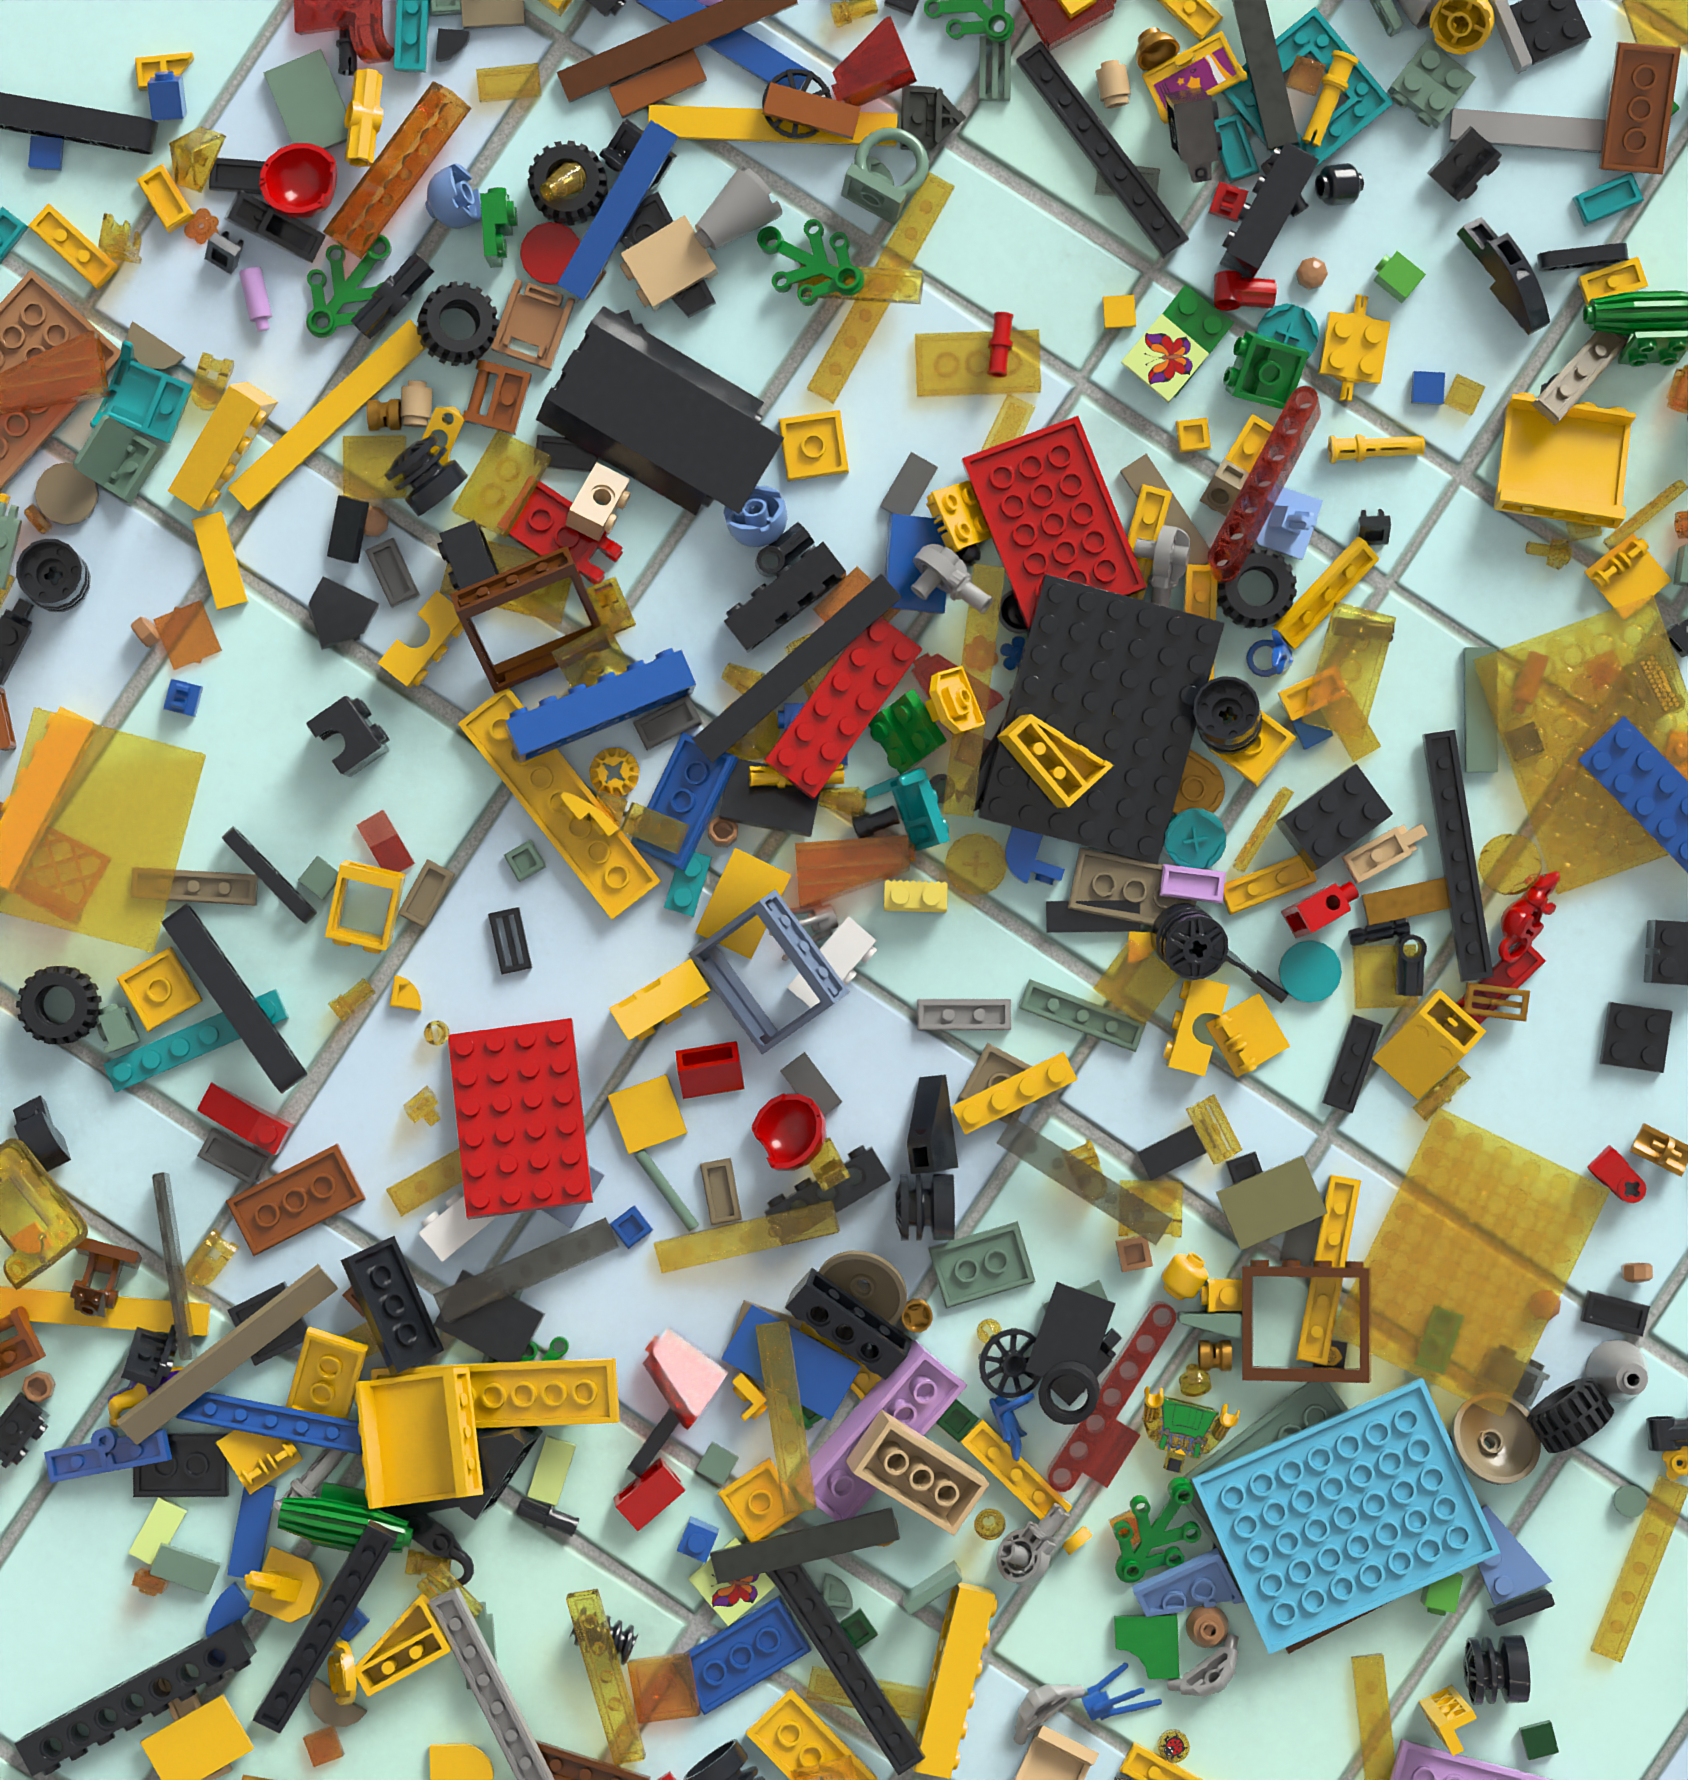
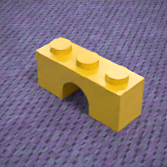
M437 590L417 614L429 626L430 636L428 641L421 647L410 648L396 639L378 662L380 666L410 689L413 685L418 687L429 674L426 669L433 660L439 662L449 649L446 646L453 636L458 638L464 632L453 603Z
M1207 979L1183 981L1179 998L1184 999L1181 1011H1175L1171 1023V1028L1176 1029L1173 1041L1167 1040L1163 1052V1059H1167L1166 1066L1205 1077L1213 1046L1203 1044L1195 1038L1192 1030L1193 1023L1198 1016L1204 1013L1222 1015L1229 985Z

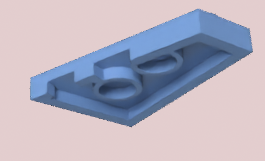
M1487 1505L1481 1506L1501 1552L1477 1563L1492 1603L1494 1605L1500 1604L1553 1582Z
M1218 1548L1132 1586L1133 1592L1146 1617L1183 1612L1186 1607L1204 1605V1608L1216 1607V1603L1232 1601L1233 1604L1244 1602L1242 1594Z

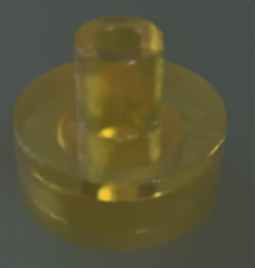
M1197 1364L1186 1366V1373L1179 1377L1180 1391L1184 1396H1201L1212 1388L1209 1373L1199 1370Z

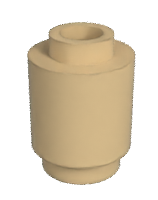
M1119 60L1102 62L1100 64L1101 68L1095 71L1100 101L1104 102V106L1107 109L1129 104L1128 97L1131 96L1126 65L1119 64Z
M408 381V386L401 387L400 417L403 418L404 426H428V420L431 419L433 389L427 387V382Z

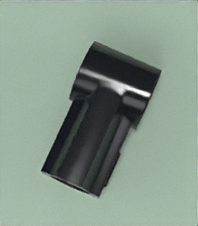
M797 522L776 541L760 550L755 560V567L761 575L773 577L815 542L804 526ZM773 554L778 559V566L774 569L765 568L761 561L762 556Z
M1410 933L1403 934L1397 938L1394 945L1396 953L1395 995L1423 996L1424 957L1427 952V945L1420 936ZM1413 939L1416 941L1418 949L1415 955L1407 957L1403 947L1408 940Z
M1673 1416L1646 1418L1648 1450L1672 1451L1676 1450L1677 1447L1688 1446V1418L1675 1419Z

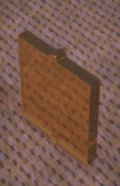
M202 600L182 608L175 607L174 611L153 619L174 670L194 662L201 663L203 658L222 651Z

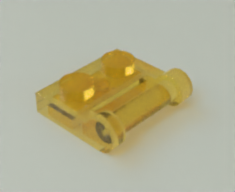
M1119 1180L1118 1236H1128V1233L1171 1234V1237L1181 1238L1183 1181ZM1129 1212L1172 1213L1171 1222L1129 1221Z

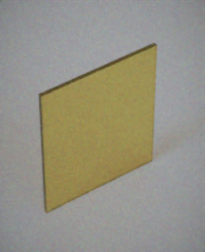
M34 707L0 830V913L141 949L147 953H154L206 755L202 752L187 750L43 710L40 707Z

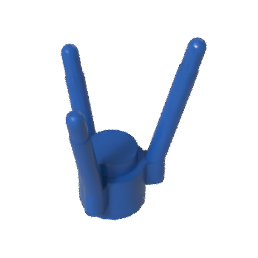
M1123 1663L1099 1683L1087 1688L1089 1695L1082 1698L1091 1721L1099 1718L1102 1721L1111 1716L1161 1705L1162 1700L1155 1699L1118 1708L1113 1707V1705L1145 1692V1689L1141 1687L1110 1699L1107 1691L1100 1692L1101 1689L1128 1668V1663Z

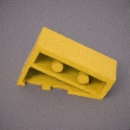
M1031 714L1019 716L997 736L1057 808L1071 806L1114 766L1110 762L1102 760L1089 752L1082 745L1071 741L1064 734Z
M691 958L649 985L636 991L628 998L613 1005L609 1010L628 1041L635 1037L642 1041L656 1032L653 1026L664 1020L665 1024L668 1025L681 1017L680 1009L689 1004L694 1009L707 1001L709 998L706 993L710 992L711 988Z
M425 1590L355 1665L356 1677L367 1697L452 1650L428 1603L430 1599Z

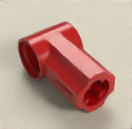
M1232 270L1220 271L1214 275V307L1216 309L1232 311L1239 309L1241 306L1274 307L1277 294V283L1275 280L1242 277L1239 272Z

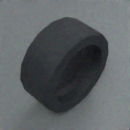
M1075 1361L1058 1363L1048 1370L1041 1381L1038 1390L1039 1404L1044 1413L1053 1421L1063 1425L1078 1424L1086 1420L1094 1412L1100 1396L1099 1382L1095 1374L1083 1364ZM1064 1375H1072L1079 1378L1087 1388L1088 1397L1085 1404L1074 1411L1059 1408L1051 1398L1052 1384L1057 1378Z

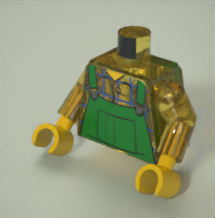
M1145 1387L1142 1420L1147 1436L1154 1442L1155 1447L1167 1451L1163 1466L1166 1470L1181 1473L1185 1456L1200 1459L1202 1454H1207L1225 1438L1230 1428L1238 1423L1240 1410L1237 1409V1412L1233 1415L1227 1414L1228 1404L1222 1405L1220 1417H1218L1219 1411L1216 1408L1164 1396L1163 1388L1161 1387L1158 1394L1151 1395L1149 1394V1387Z

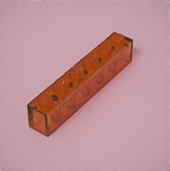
M433 81L323 230V233L344 250L362 259L472 108L452 90Z

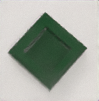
M955 1399L935 1423L959 1443L976 1424L979 1417L958 1399Z
M861 1608L839 1622L857 1650L878 1636V1632Z
M1550 1720L1519 1728L1528 1760L1559 1753Z

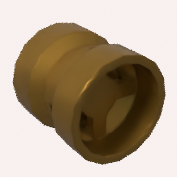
M377 399L367 401L369 431H379L385 427H388L390 430H401L400 399H390L388 402H380Z
M919 1298L906 1302L901 1316L904 1326L909 1331L915 1333L927 1330L933 1320L929 1304Z
M1199 1340V1371H1210L1212 1368H1219L1221 1371H1231V1340H1220L1218 1343H1211L1209 1340Z

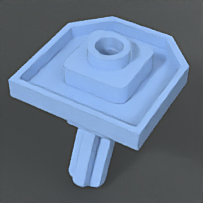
M1277 486L1260 494L1248 524L1257 545L1303 560L1313 529L1317 524L1316 520L1323 500L1282 486Z

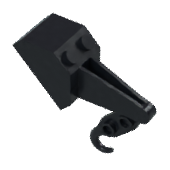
M537 1426L484 1428L479 1433H476L483 1487L482 1495L381 1507L382 1512L409 1521L408 1528L414 1529L412 1539L433 1555L456 1560L462 1565L464 1569L462 1577L459 1579L447 1577L445 1579L447 1584L456 1587L466 1585L474 1574V1564L472 1558L462 1550L454 1534L427 1513L460 1507V1510L476 1521L496 1504L543 1430Z

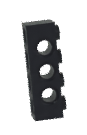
M864 1145L859 1146L847 1154L850 1158L848 1161L841 1165L837 1161L829 1164L820 1170L823 1176L813 1182L808 1177L794 1186L796 1192L785 1198L782 1193L767 1202L770 1208L766 1209L764 1213L783 1245L891 1180L872 1146L867 1149ZM849 1168H857L862 1173V1180L856 1185H850L844 1179V1173ZM823 1184H830L836 1192L834 1198L829 1201L821 1200L817 1195L818 1188ZM796 1200H802L808 1205L809 1211L803 1217H796L791 1213L790 1206Z
M811 1268L794 1287L785 1305V1309L796 1319L808 1324L821 1337L833 1342L845 1354L854 1357L865 1365L870 1372L879 1375L884 1380L894 1372L909 1353L913 1339L814 1268Z

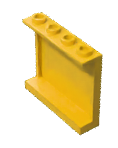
M1525 392L1512 394L1505 410L1494 510L1618 529L1625 519L1626 507H1622L1631 424L1636 418V413L1627 412L1622 407L1606 409L1597 407L1590 402H1581L1574 404L1554 426L1531 405L1537 399L1533 394Z
M469 1367L355 1382V1402L358 1406L359 1414L358 1432L361 1437L363 1451L361 1461L365 1470V1496L368 1500L369 1509L483 1494Z

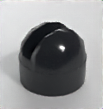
M976 544L964 547L961 551L955 553L964 562L966 567L976 565L975 560L979 561L981 558V551Z

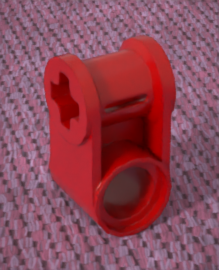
M1610 1145L1587 1166L1588 1170L1622 1201L1637 1203L1646 1195L1647 1189L1643 1179ZM1626 1182L1636 1183L1633 1187L1636 1191L1634 1195L1624 1194L1626 1191L1624 1184Z

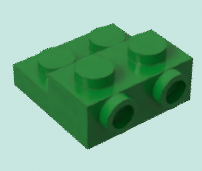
M495 187L489 188L488 193H480L484 257L490 268L503 267L502 258H507V242L504 236L513 235L512 226H518L517 208L514 207V201L509 200L506 188Z
M1245 331L1243 338L1238 337L1234 344L1233 353L1237 356L1233 367H1228L1224 373L1223 384L1226 385L1225 390L1234 397L1289 411L1309 351L1278 342L1271 337Z
M914 689L908 691L890 706L877 713L868 724L871 729L870 735L872 739L881 744L888 755V764L892 768L897 769L900 775L921 763L948 742L937 724L932 722L928 710Z

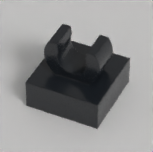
M225 231L221 235L214 232L208 239L204 259L232 274L238 267L244 241L240 239L237 244L229 241L230 232Z
M1378 509L1377 516H1367L1366 510H1361L1356 537L1362 538L1368 545L1388 544L1391 531L1390 515L1384 516V511Z
M1688 619L1682 621L1680 625L1670 626L1661 634L1681 658L1688 656V633L1686 631Z

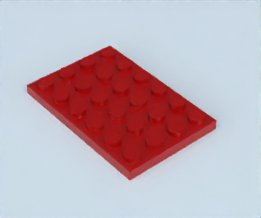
M1079 416L962 458L961 462L1028 630L1044 574L1125 596L1146 590L1147 586Z
M572 1018L448 1035L467 1219L593 1203Z

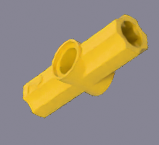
M367 68L357 69L354 72L352 98L347 106L344 120L345 128L348 129L345 161L356 167H370L373 164L376 135L380 131L383 120V109L379 107L383 75L379 74L376 70Z

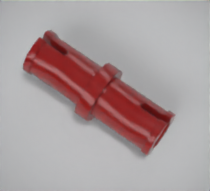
M1008 312L994 313L992 338L988 340V348L991 350L987 375L995 378L1007 376L1008 355L1013 347L1010 337L1014 315Z

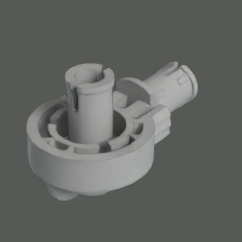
M1163 525L1157 541L1138 537L1134 548V556L1136 558L1153 560V575L1148 576V582L1153 586L1151 603L1168 608L1171 589L1178 585L1179 578L1185 574L1191 551L1190 538L1179 527Z
M938 544L923 546L913 558L914 565L922 575L912 584L911 590L921 599L926 600L937 587L950 594V598L953 601L962 599L979 611L980 614L985 613L992 604L993 597L972 584V575L967 573L966 565L951 549Z
M1054 1503L1038 1524L1029 1521L1023 1530L1019 1529L1009 1533L1002 1540L997 1552V1566L1001 1575L1008 1581L1023 1586L1039 1581L1046 1573L1050 1562V1553L1056 1547L1054 1535L1070 1517V1514L1062 1506Z

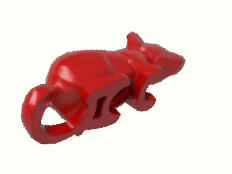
M1558 871L1542 874L1535 879H1525L1524 884L1527 886V890L1521 898L1513 902L1503 912L1501 929L1504 938L1498 946V954L1503 961L1508 963L1519 961L1526 953L1528 947L1532 945V941L1544 928L1543 923L1540 922L1543 913L1551 915L1555 911L1556 905L1552 902L1547 903V901L1549 900L1548 896L1554 891L1560 880V873ZM1522 943L1514 953L1509 954V948L1513 944Z

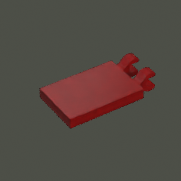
M533 476L497 525L498 530L538 557L568 546L579 573L590 583L599 587L605 579V572L590 563L589 560L599 549L606 557L616 563L623 554L621 551L623 547L607 537L609 533L606 531L601 539L597 541L565 525L569 509L573 503Z

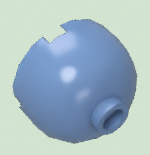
M455 163L441 169L434 174L427 187V201L425 205L429 215L449 228H464L479 222V219L482 218L479 190L477 188L472 192L467 182L472 180V177L463 166Z
M756 486L739 514L726 506L723 511L730 534L739 543L748 547H762L776 541L783 534L788 520L785 502L781 498L780 493L768 486Z

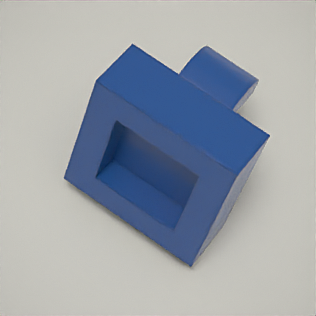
M171 679L163 709L196 717L203 687Z

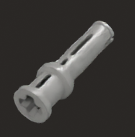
M326 1448L300 1479L296 1478V1480L290 1483L291 1488L280 1501L275 1500L273 1506L280 1512L284 1497L315 1498L316 1489L348 1452Z

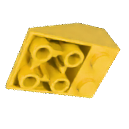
M1433 989L1372 1059L1412 1096L1419 1100L1470 1051L1487 1031L1440 989Z

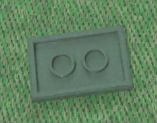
M321 49L263 72L292 144L311 143L327 150L347 142L348 129L344 125L346 108Z
M1018 1221L928 1248L946 1309L1036 1282Z

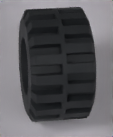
M568 140L567 144H562L561 141L554 142L555 147L549 148L547 145L542 149L544 152L542 155L536 154L533 159L535 163L533 166L530 165L528 170L530 175L527 178L528 187L536 208L543 213L544 217L548 220L550 218L553 219L555 223L562 224V222H567L568 226H573L576 221H581V223L587 222V217L597 215V209L599 206H602L605 201L604 197L608 194V180L602 162L593 150L589 151L588 147L582 143L578 146L575 144V141ZM564 168L578 169L586 177L584 190L578 196L571 199L559 198L553 195L550 190L552 177Z
M457 281L450 282L449 286L446 287L443 284L435 292L432 291L423 303L417 319V334L421 336L420 343L422 347L426 346L429 349L428 354L432 358L434 355L440 358L438 362L445 364L448 361L451 362V366H458L459 363H464V365L471 364L473 360L480 359L494 341L499 319H496L498 312L496 306H491L492 299L489 295L484 297L481 294L482 289L478 286L476 289L470 288L471 283L464 282L463 285H457ZM451 308L466 311L474 320V334L465 340H456L446 335L439 321L443 311Z
M1261 547L1242 550L1231 557L1218 574V606L1222 607L1224 610L1222 613L1226 618L1229 616L1236 625L1242 624L1244 628L1250 629L1252 627L1264 628L1277 622L1292 607L1293 599L1297 593V589H1295V584L1297 583L1296 576H1293L1291 572L1293 570L1292 566L1285 563V558L1281 554L1279 556L1274 554V550H1261ZM1257 570L1265 573L1270 578L1274 593L1267 604L1252 606L1241 598L1238 591V582L1244 573Z
M50 966L34 972V976L28 977L24 981L26 983L25 987L20 988L18 992L21 995V999L16 1001V1008H20L21 1012L17 1016L19 1021L24 1022V1030L31 1032L34 1039L42 1040L46 1044L73 1043L79 1041L78 1039L86 1037L90 1033L89 1030L97 1025L98 1022L95 1020L97 1016H100L99 1003L102 1002V998L97 995L96 990L99 988L96 983L90 981L91 977L87 973L83 974L80 972V969L75 967ZM57 986L68 989L75 1000V1010L72 1017L62 1024L52 1022L44 1011L45 996L53 987Z
M1592 1377L1572 1381L1549 1394L1531 1410L1526 1420L1548 1453H1558L1575 1447L1597 1433L1609 1422L1614 1414V1409Z

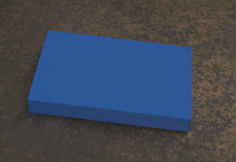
M889 514L885 578L902 597L890 609L936 614L945 613L946 592L936 587L928 598L923 600L911 590L912 584L922 575L913 563V558L923 546L938 544L945 547L941 535L948 531L945 530L938 533L937 530L944 526L943 521L934 524V520L937 518Z

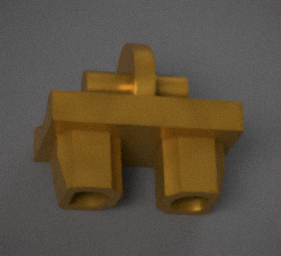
M1645 1123L1642 1124L1629 1150L1682 1177L1688 1163L1687 1144Z

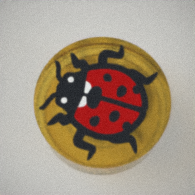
M1170 1729L1163 1732L1158 1739V1750L1164 1760L1177 1763L1187 1757L1190 1745L1183 1732Z

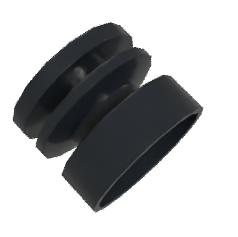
M435 434L416 441L394 459L390 468L384 473V476L389 481L402 474L403 477L394 485L397 491L411 485L413 490L408 494L405 501L418 517L442 501L468 477L455 459L444 465L440 464L439 460L447 451L444 446L431 453L430 449L439 441Z
M42 539L31 543L22 551L16 564V578L22 591L37 606L49 612H65L77 607L85 599L90 589L91 575L87 564L69 544L58 539ZM58 572L62 578H59L58 584L55 585L50 579L55 578V573Z
M1222 676L1210 680L1200 688L1194 699L1193 713L1199 736L1209 749L1220 754L1234 755L1251 747L1261 733L1262 716L1260 703L1256 691L1247 682L1237 677ZM1229 716L1234 717V720H1230L1229 724H1224V720H1228Z
M1181 903L1170 906L1160 913L1154 921L1151 930V943L1157 956L1182 978L1191 980L1207 978L1217 972L1225 962L1229 950L1228 937L1223 927L1197 905Z
M908 1174L900 1175L898 1188L895 1192V1213L901 1241H909V1226H916V1241L922 1240L924 1226H931L933 1240H954L955 1195L953 1174H933L930 1188H923L921 1175L916 1174L915 1189H908Z
M1522 1635L1501 1636L1497 1651L1494 1650L1489 1637H1483L1481 1647L1476 1637L1468 1638L1465 1646L1463 1669L1471 1703L1473 1705H1482L1485 1693L1487 1702L1494 1704L1498 1689H1501L1503 1699L1507 1704L1527 1703L1530 1697L1531 1680L1529 1656L1524 1637Z
M733 1739L705 1756L687 1772L683 1780H765V1778L761 1776L754 1779L758 1774L756 1766L741 1771L740 1768L747 1761L748 1755L738 1740Z

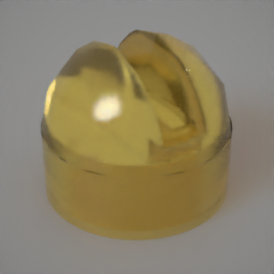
M431 1021L424 1028V1039L430 1045H442L449 1038V1028L442 1021ZM431 1026H437L439 1041H434Z
M991 1318L982 1320L977 1326L978 1338L985 1344L991 1339L983 1329L986 1324L994 1334L1002 1331L1000 1324Z

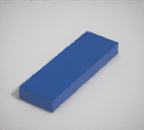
M264 1485L251 1495L244 1487L227 1575L244 1578L251 1571L261 1572L277 1490L276 1486Z

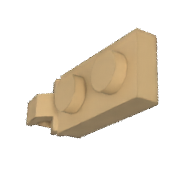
M1419 824L1408 831L1405 825L1395 827L1341 858L1355 883L1359 884L1412 855V852L1417 850L1414 842L1427 836L1428 833L1423 824Z

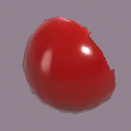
M294 143L278 149L267 158L260 171L259 186L264 199L277 213L290 218H309L325 211L331 204L336 189V161L324 148L311 143Z
M783 1093L770 1099L759 1110L752 1124V1131L756 1139L764 1146L768 1153L766 1159L770 1167L778 1171H795L808 1165L822 1151L827 1137L826 1120L821 1109L813 1099L801 1094L785 1095Z

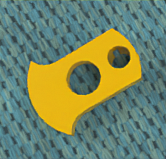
M453 406L435 408L421 439L429 437L437 429L446 432L448 442L444 447L447 451L439 460L441 465L450 461V453L465 422L460 411ZM445 413L453 415L454 421L452 423L446 420ZM434 445L430 451L433 453L441 447Z

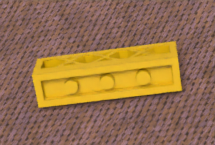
M1451 1684L1418 1702L1433 1731L1452 1756H1455L1464 1751L1454 1730L1477 1719L1472 1708Z

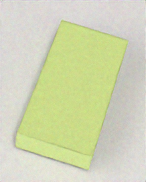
M546 1436L527 1497L557 1506L576 1444Z
M158 1497L128 1553L152 1566L161 1542L170 1544L187 1510L163 1497Z

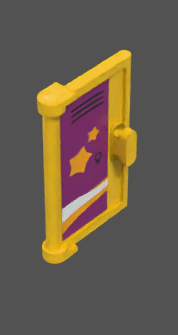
M1222 31L1142 74L1158 107L1157 111L1160 115V120L1164 124L1168 123L1164 93L1202 87L1208 95L1213 97L1238 82H1244L1248 79L1247 73L1243 70L1241 64H1238Z

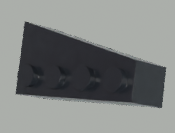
M1287 141L1282 150L1277 147L1275 148L1267 163L1272 168L1267 177L1260 175L1252 192L1256 193L1257 196L1252 205L1245 202L1237 217L1242 223L1237 232L1229 231L1222 244V247L1227 250L1219 264L1232 271L1239 272L1243 277H1255L1319 161L1318 158Z
M821 542L817 547L814 545L800 556L801 559L793 566L789 564L775 575L777 579L768 586L765 583L759 586L750 594L753 598L746 604L742 605L739 602L726 612L728 618L724 620V623L747 653L846 578V570L824 542Z

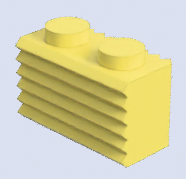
M888 879L884 883V911L946 913L948 884L945 881L941 884L939 881L928 883L925 880L922 883L919 880L916 883L914 880L911 882L899 880L897 882L894 879L891 882Z

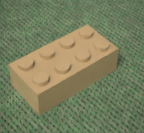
M883 1410L879 1411L846 1459V1463L855 1475L953 1536L989 1486V1482L980 1471Z

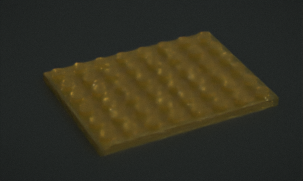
M1648 595L1473 659L1548 873L1555 871L1560 873V880L1555 887L1556 894L1567 892L1669 855L1577 761L1622 716H1625L1688 781V692L1654 596Z
M1438 1107L1364 1260V1267H1371V1353L1503 1417L1611 1190ZM1356 1278L1330 1333L1360 1348L1359 1278Z

